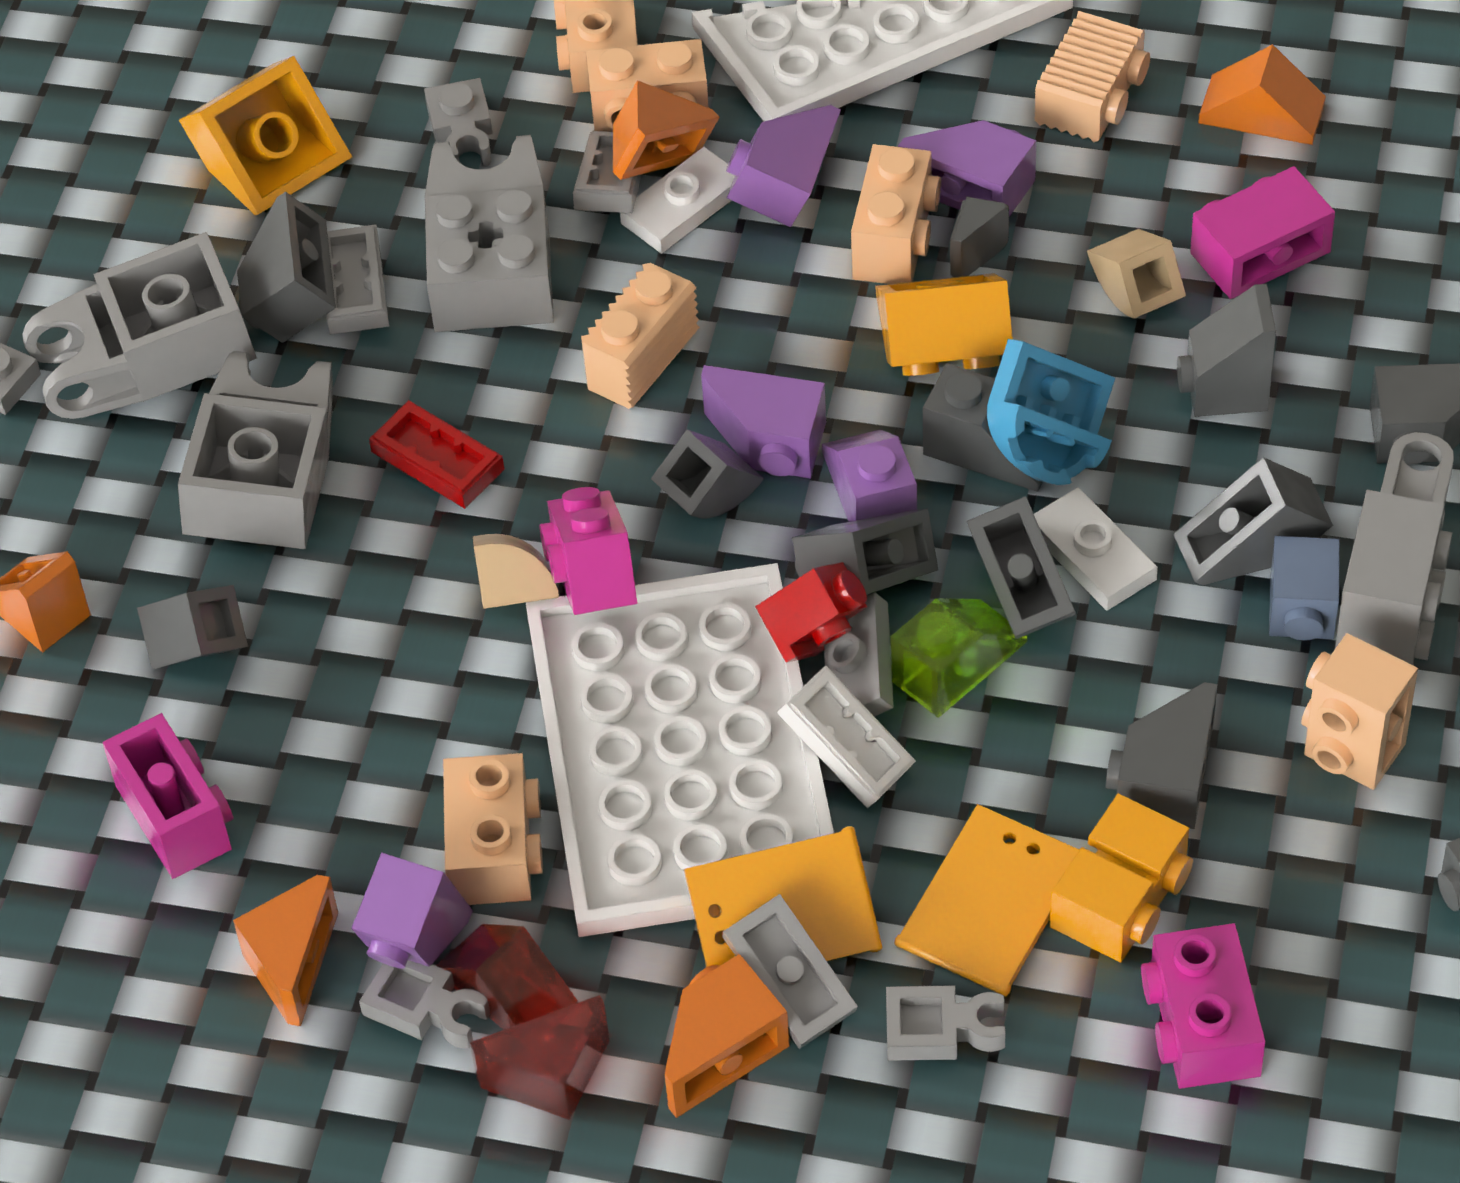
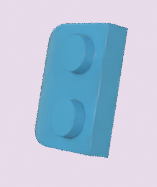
M1008 339L987 405V421L994 442L1002 454L1017 469L1031 478L1055 485L1071 484V478L1078 475L1085 468H1096L1105 457L1112 440L1098 435L1115 378L1024 341Z

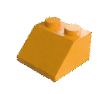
M295 56L271 64L179 119L208 171L254 215H259L272 207L276 198L284 192L291 195L352 158L351 153Z
M995 273L875 286L886 359L891 367L902 366L903 376L939 372L938 362L963 360L964 369H981L1000 365L999 355H1003L1008 339H1013L1006 279Z

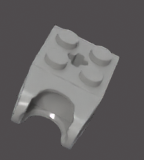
M531 135L516 136L508 158L501 164L489 169L468 168L457 161L449 141L435 142L432 148L425 191L427 289L434 332L554 323L550 237L544 186Z
M207 232L93 274L96 284L36 313L27 322L22 334L25 348L30 356L42 363L61 364L45 379L42 390L46 406L49 410L59 417L69 419L83 418L138 402H144L218 374L229 353L232 351L249 353V361L257 359L239 307ZM61 327L68 330L66 337L54 343L40 344L37 342L38 337L50 328ZM81 382L89 385L87 391L76 399L64 400L57 397L62 389Z
M232 351L226 358L209 394L204 393L178 481L182 534L306 549L329 460L333 400L332 363L316 361L299 382L287 387L272 388L263 386L251 378L249 353Z
M1414 432L1397 439L1390 450L1381 491L1366 490L1342 593L1335 648L1346 633L1413 666L1415 658L1428 661L1435 627L1434 620L1441 602L1446 576L1445 569L1453 532L1442 531L1454 456L1449 444L1438 436ZM1413 451H1426L1434 455L1440 464L1432 470L1419 471L1409 467L1403 458Z

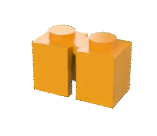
M1118 793L1088 836V845L1098 849L1097 852L1093 853L1081 847L1052 889L1050 928L1121 963L1135 941L1143 945L1150 938L1160 917L1161 909L1158 906L1168 892L1174 895L1178 894L1187 881L1193 866V858L1187 856L1189 827Z

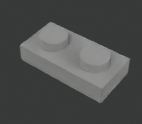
M780 894L723 931L722 937L734 955L740 954L786 1009L789 1035L799 1049L856 1012L857 1004Z

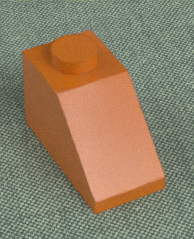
M740 954L722 965L706 967L682 990L664 1074L668 1108L676 1118L790 1047L786 1009Z

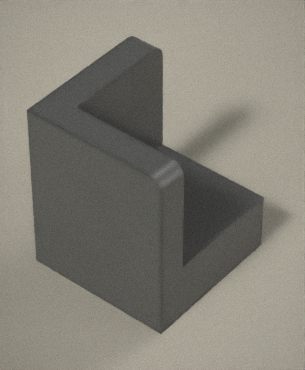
M234 585L188 592L137 608L150 665L154 669L167 667L194 658L231 652L248 647Z

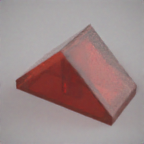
M481 924L436 965L452 972L454 989L456 991L471 989L483 994L488 1000L489 1018L530 1052L579 1008L576 997L524 926Z
M598 995L470 1042L476 1077L480 1087L570 1120L610 1041L605 1005L601 996Z

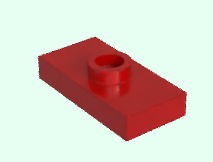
M410 400L369 438L373 454L464 509L505 470L502 455Z

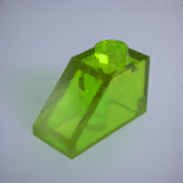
M936 598L891 636L892 682L939 718L1027 643V635L1016 639L1008 620L981 599Z

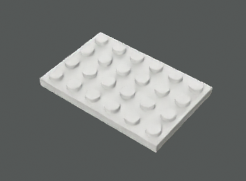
M778 563L635 585L638 604L578 615L573 614L567 596L526 602L579 937L695 919L684 874L685 868L834 833L818 755L777 713L803 687L798 660L785 662L755 608L756 605L783 588Z

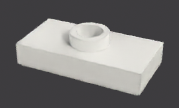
M703 147L637 196L633 213L620 212L621 224L662 254L732 201L727 199L735 175L726 172L728 163Z
M1079 487L1034 513L1050 553L1106 611L1157 580L1158 567Z
M824 666L777 711L786 723L867 808L875 803L916 762L827 666Z

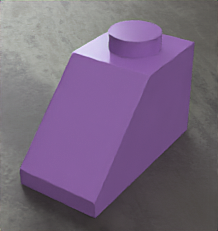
M827 105L761 122L751 142L748 143L740 139L730 158L726 172L735 175L727 199L791 227L811 195L841 109Z
M985 120L905 137L898 145V147L931 151L932 176L941 177L939 202L960 210L962 201L966 200L967 196L1005 203L1009 207L1010 217L1035 182L1036 140L1026 137L1015 130L1006 129Z
M704 365L701 373L704 414L740 458L756 471L767 472L775 476L790 475L811 479L826 425L825 383Z
M880 429L822 444V453L848 522L917 509V483L898 436Z
M381 853L351 929L369 947L366 954L376 961L400 969L405 968L408 960L430 967L468 924L473 910L444 872Z

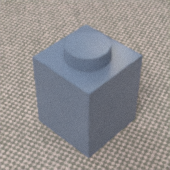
M1275 536L1270 573L1269 636L1291 637L1296 640L1334 639L1339 604V539Z

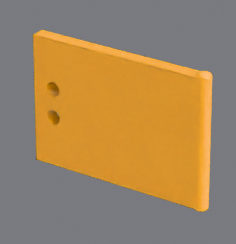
M977 804L902 932L896 936L895 946L996 993L1007 996L1011 991L1014 980L1050 920L1051 891L1079 849ZM1007 839H1013V842L1005 843L1004 841Z
M852 826L844 827L840 832L684 869L706 967L722 965L735 957L727 943L724 942L725 940L722 937L723 931L779 894L826 961L866 951L878 952L883 948L855 828Z

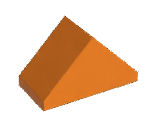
M1272 44L1212 74L1199 113L1198 123L1313 145L1325 106L1326 96Z
M637 80L613 123V173L622 180L680 165L703 148L720 116L713 109Z
M68 551L27 557L0 578V616L42 653L91 616L76 563Z
M316 875L233 920L243 957L287 1024L302 1025L338 916L333 887L328 876Z

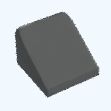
M967 196L966 200L962 201L950 239V275L952 277L969 276L1006 246L1009 240V207L1007 204Z

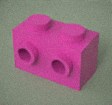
M1293 166L1272 177H1263L1252 186L1222 200H1214L1206 204L1201 210L1194 212L1190 253L1228 298L1233 299L1253 285L1264 284L1330 253L1335 211L1296 167Z
M580 487L566 491L562 494L561 499L547 501L550 523L539 525L543 553L546 562L549 561L554 584L561 582L563 584L573 614L578 615L638 604L628 532L610 491L600 492L597 488Z
M162 713L102 742L116 788L172 879L232 850L225 823L233 820V814L226 798L216 784L211 787L207 786L201 776L204 774L202 763L193 745L187 738L179 741Z
M1235 923L1153 935L1152 960L1141 965L1143 989L1148 1005L1159 1004L1163 1022L1155 1024L1158 1053L1162 1064L1173 1063L1179 1089L1261 1077L1265 1038Z

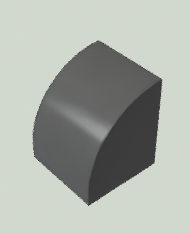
M687 429L651 480L691 516L707 519L722 515L735 508L755 491L764 478L725 443Z

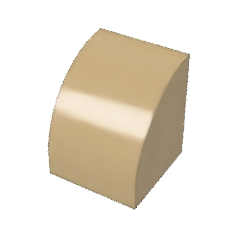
M1137 229L1087 250L1089 260L1103 290L1112 303L1122 313L1131 318H1137L1186 296L1171 240Z
M504 534L473 536L483 609L559 597L557 585L553 582L550 565L532 545L519 538Z

